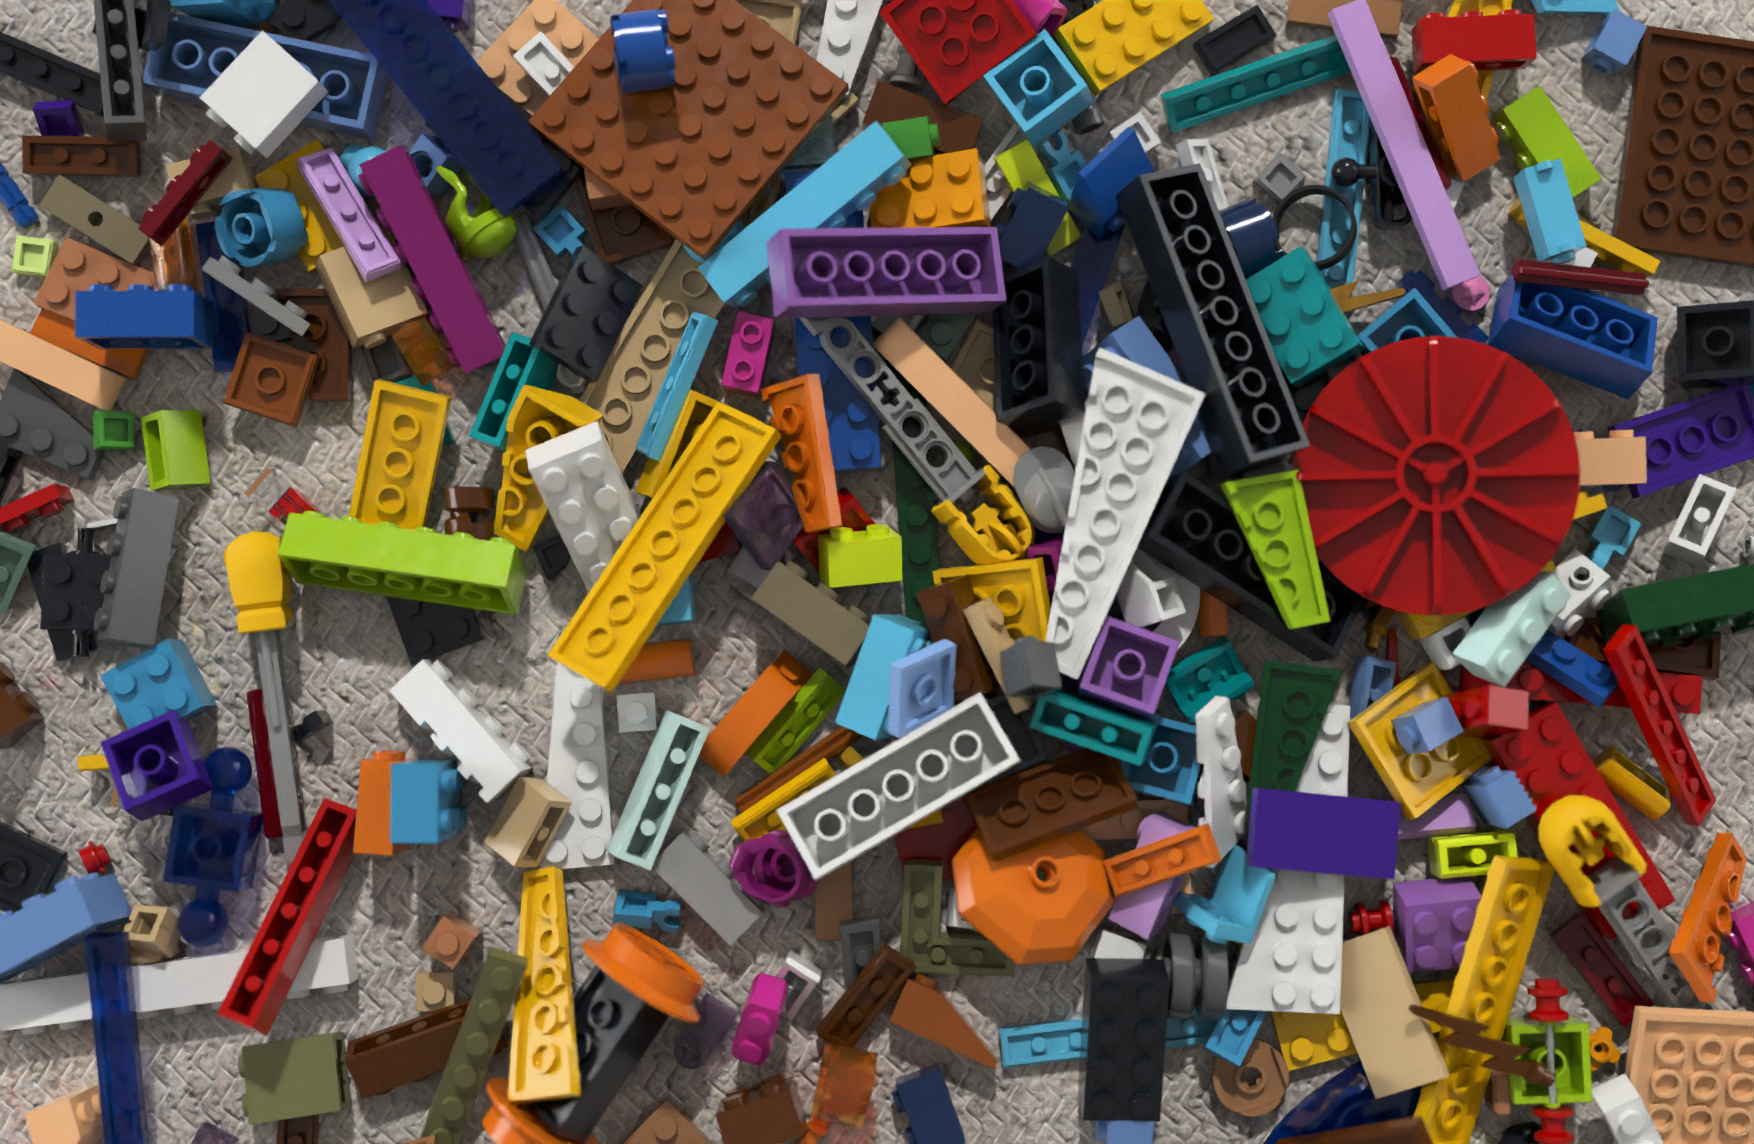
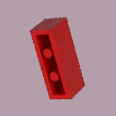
M1518 9L1504 10L1497 15L1483 16L1482 11L1465 12L1460 17H1446L1445 13L1439 12L1424 15L1411 30L1414 74L1422 72L1449 54L1462 60L1470 61L1477 71L1526 69L1537 58L1534 13L1521 14V11Z

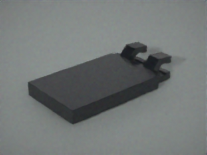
M1 821L0 910L4 912L12 910L15 913L24 909L21 903L42 893L47 894L67 852Z

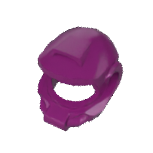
M774 830L769 834H763L760 838L748 839L742 845H736L728 865L732 868L733 877L749 896L782 908L789 906L791 901L801 900L810 896L820 880L813 877L791 835L784 830Z

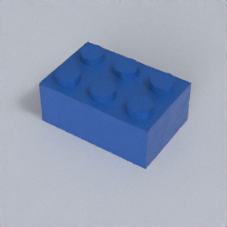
M142 284L128 285V291H114V287L110 285H89V291H75V337L98 349H214V304L204 298L202 293L192 290V286L183 284H171L167 286V290L153 291L152 286Z

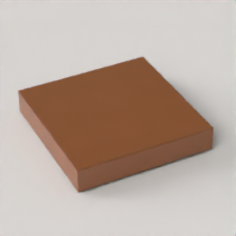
M246 332L222 403L297 428L321 356Z

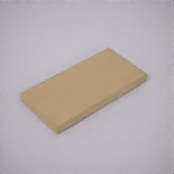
M1390 926L1342 942L1340 1009L1376 1099L1450 1076L1428 1020L1416 1016L1409 1011L1411 1004L1421 1007L1422 1005Z

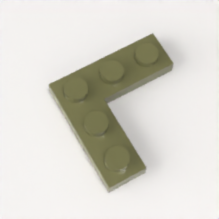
M904 859L900 953L914 961L916 969L913 972L1013 976L1014 961L981 933L939 932L942 860Z

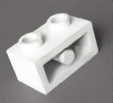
M1577 549L1559 563L1555 570L1550 572L1572 595L1547 629L1560 638L1576 633L1582 626L1584 618L1593 609L1598 611L1603 608L1604 603L1612 595L1611 576Z

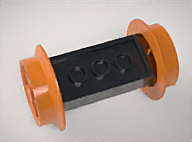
M621 922L614 924L603 941L586 939L582 947L596 965L573 997L578 1068L580 1073V1096L515 1104L508 1102L509 1080L505 1078H492L487 1084V1091L494 1103L482 1119L486 1132L497 1144H601L592 1133V1130L669 1016L671 1015L679 1020L693 1024L700 1021V1013L693 1002L705 985L703 977L672 950L642 931Z

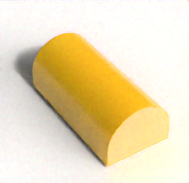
M1608 745L1593 762L1608 788L1649 819L1657 820L1671 808L1668 787L1613 746Z

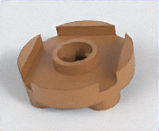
M1253 1039L1238 1068L1214 1055L1212 1059L1211 1084L1216 1096L1227 1108L1244 1116L1256 1117L1271 1112L1282 1101L1281 1097L1289 1083L1288 1067L1282 1055L1263 1039ZM1247 1067H1250L1252 1071L1258 1070L1260 1074L1254 1078L1255 1085L1251 1087L1246 1082H1240V1076L1244 1074L1243 1070Z

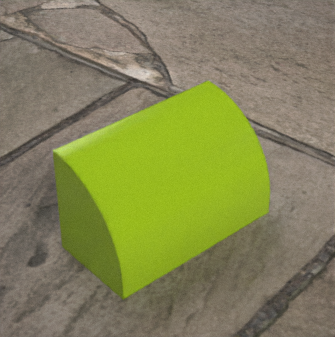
M159 410L141 417L150 491L178 490L211 484L201 410Z

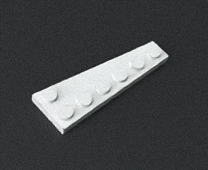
M885 0L827 1L816 60L848 83L849 91L842 98L844 100L848 99L849 93L852 90L865 55V49L871 39L879 11Z
M557 663L547 783L569 799L572 804L540 862V869L552 866L559 869L616 864V857L607 850L613 837L614 829L602 688Z

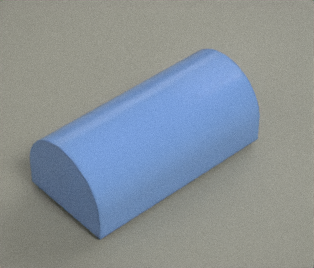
M1357 655L1349 702L1350 720L1393 688L1397 662Z

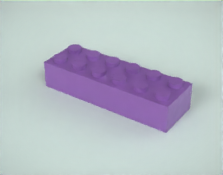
M997 227L780 229L766 242L775 318L989 313L1006 302Z

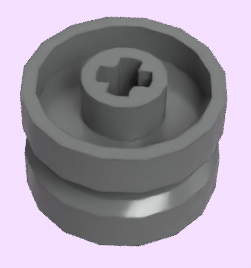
M1166 934L1162 960L1170 978L1167 1018L1187 1019L1192 1013L1195 1004V1009L1201 1019L1222 1020L1226 1012L1228 996L1226 944L1211 941L1205 937V934H1202L1198 938L1194 950L1193 942L1188 934Z

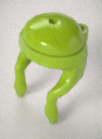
M465 165L462 167L465 175L483 191L478 207L470 216L466 208V187L453 171L438 166L436 170L440 176L457 191V195L447 213L445 226L450 236L458 245L457 248L463 260L466 261L471 256L480 259H490L501 254L512 243L516 235L517 224L514 216L507 208H494L492 188L481 178L479 172Z

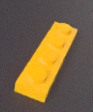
M1518 198L1514 201L1508 215L1516 218V222L1520 226L1528 229L1520 199ZM1579 220L1586 247L1598 253L1593 263H1605L1621 271L1644 273L1646 278L1655 273L1660 260Z

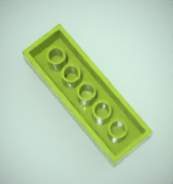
M305 511L303 514L289 512L278 551V556L298 584L518 615L527 578V571L516 544L504 538L495 537L488 541L475 539L474 536L463 532L446 535L439 534L427 527H416L415 530L404 529L394 523L385 521L379 522L378 525L368 524L350 516H343L340 519L326 518L323 514L314 511Z

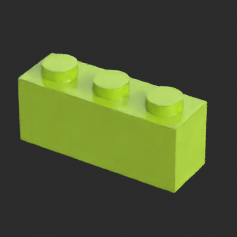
M1540 85L1503 108L1492 118L1495 124L1494 130L1499 139L1504 143H1508L1514 152L1516 165L1521 171L1543 161L1561 159L1572 198L1602 179Z

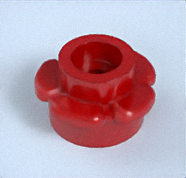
M89 841V846L79 850L81 860L88 874L97 872L105 876L107 874L106 867L112 864L110 856L104 844L96 846L93 841Z

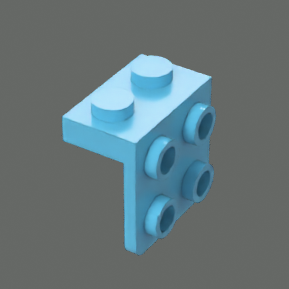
M1237 845L1223 857L1209 898L1178 892L1173 905L1186 916V922L1202 928L1206 931V938L1219 944H1227L1228 940L1251 944L1275 879V873L1271 868L1246 866L1247 851Z

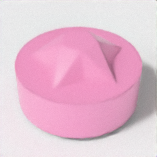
M1481 276L1451 287L1449 291L1452 305L1457 310L1465 313L1475 312L1482 308L1490 296L1489 285Z

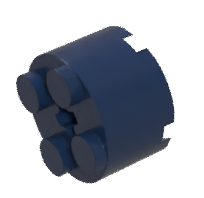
M1255 196L1219 211L1245 279H1248L1284 256L1283 249L1277 252L1275 250L1274 241L1280 239L1273 218L1262 201L1256 203L1257 197Z

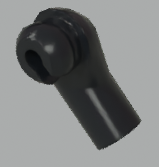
M1534 1121L1510 1126L1504 1130L1499 1144H1539L1538 1141L1534 1140V1132L1540 1130L1541 1126Z

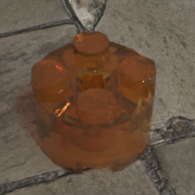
M825 1044L810 1118L818 1119L820 1122L863 1130L867 1117L866 1107H868L873 1088L878 1053L838 1044Z

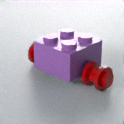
M1470 876L1393 883V911H1391L1387 900H1380L1376 909H1366L1362 902L1355 903L1354 911L1348 912L1349 928L1352 934H1357L1359 937L1390 926L1409 973L1459 968L1482 893L1476 888Z

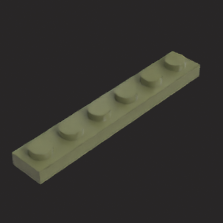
M490 947L419 1138L436 1134L439 1144L460 1143L527 968L528 957Z

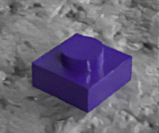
M74 100L36 102L33 112L42 136L84 135L85 132Z

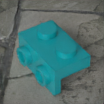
M1223 636L1172 666L1165 685L1177 709L1192 723L1196 721V714L1215 696L1227 697L1230 701L1242 697L1247 690L1254 687L1255 683L1252 677L1245 672L1231 642Z

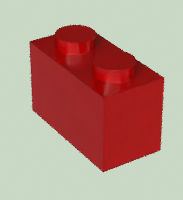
M1488 685L1443 695V697H1448L1464 731L1459 734L1460 736L1486 738L1528 730L1529 691Z

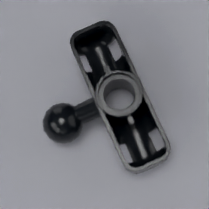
M1371 122L1368 129L1372 132V141L1369 144V164H1358L1354 159L1348 157L1340 158L1333 164L1331 176L1333 181L1342 187L1353 186L1359 179H1365L1370 189V204L1374 206V216L1371 218L1373 226L1383 230L1397 229L1407 225L1412 217ZM1384 166L1392 172V181L1384 175ZM1405 204L1406 214L1404 218L1393 220V206Z

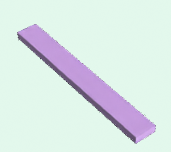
M1356 0L1331 9L1327 13L1442 291L1480 276L1481 274L1366 0Z

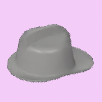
M1044 446L1030 449L1020 456L1014 467L1013 482L1028 518L1034 526L1046 533L1057 534L1065 531L1075 471L1063 453L1055 448Z

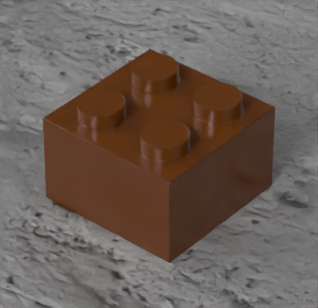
M776 1074L761 1081L762 1086L748 1090L747 1086H740L725 1092L726 1098L721 1099L715 1114L724 1144H780L804 1136L807 1118L794 1077L784 1078L783 1074Z

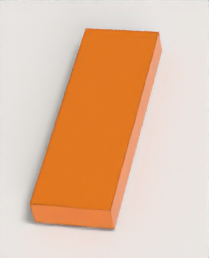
M43 308L30 334L134 380L137 379L150 349H98L75 337L74 321Z
M1208 823L1102 862L1116 898L1220 862L1222 858Z

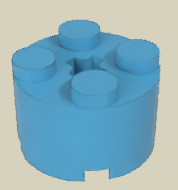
M276 187L236 190L228 193L219 205L224 206L221 216L215 219L217 240L223 252L229 258H235L241 262L239 264L241 266L253 267L289 261L297 255L300 248H304L308 243L309 237L304 228L301 210L294 193L290 190H282Z

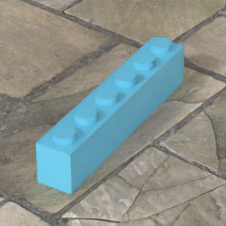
M875 121L701 264L698 269L725 304L734 309L738 306L744 307L757 297L758 293L756 291L766 283H771L766 242L780 229L843 228L848 216L856 210L861 211L869 207L876 199L875 194L886 185L893 186L902 180L907 173L906 169L912 164L885 129Z

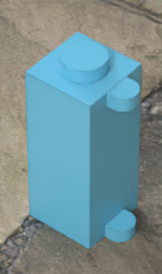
M1561 159L1543 161L1535 166L1523 169L1513 179L1537 261L1547 262L1551 260L1552 263L1564 264L1575 260V253L1587 245Z

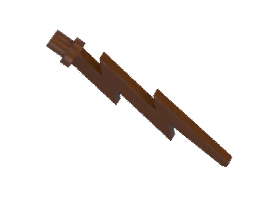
M1414 1004L1409 1006V1011L1412 1014L1456 1031L1440 1039L1442 1043L1494 1055V1057L1480 1064L1483 1068L1524 1077L1525 1081L1533 1085L1539 1083L1547 1088L1553 1085L1555 1075L1546 1070L1543 1063L1537 1060L1528 1062L1516 1059L1530 1050L1527 1046L1477 1035L1490 1028L1486 1024Z

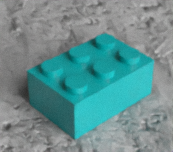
M1302 246L1246 279L1276 359L1290 383L1295 387H1302L1365 349L1310 254Z

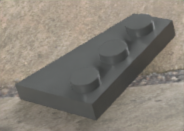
M14 368L0 399V443L86 479L93 480L106 450H94L93 433L57 404L56 400L47 392L41 390L25 373Z

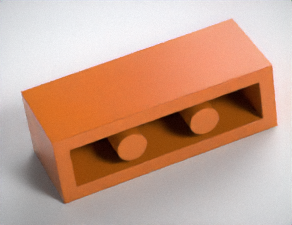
M1449 54L1412 77L1432 139L1447 174L1464 183L1501 160L1497 147L1499 137L1490 125L1487 115L1489 106L1481 95L1477 84L1479 80L1478 71L1470 61H1465Z

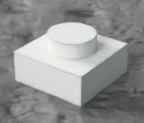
M1141 112L1108 134L1110 140L1113 141L1130 126L1136 132L1146 154L1157 148L1161 143Z
M656 692L617 695L619 733L658 729Z

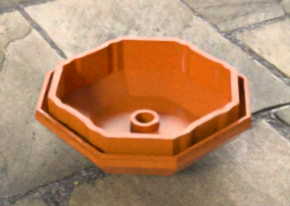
M976 828L951 860L958 914L1017 965L1072 961L1114 904L1113 890L1102 862L1107 859L1106 849L1080 829L993 862L980 832ZM1036 870H1042L1045 873V882L1038 879Z

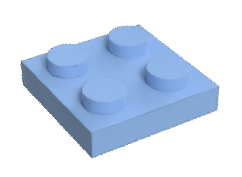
M943 639L890 664L888 733L901 738L954 708L955 643Z

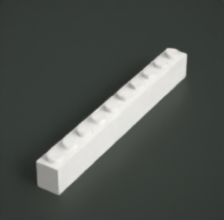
M354 934L314 939L287 994V999L309 996L310 989L324 988L325 994L348 990L347 984L359 979ZM249 948L162 959L156 963H137L134 966L125 964L0 983V1038L9 1036L8 1030L21 1029L22 1035L44 1032L46 1031V1025L59 1024L60 1030L84 1026V1020L97 1018L98 1025L121 1021V1015L135 1013V1019L152 1018L159 1016V1010L173 1008V1014L189 1013L196 1011L197 1005L211 1003V1009H220Z

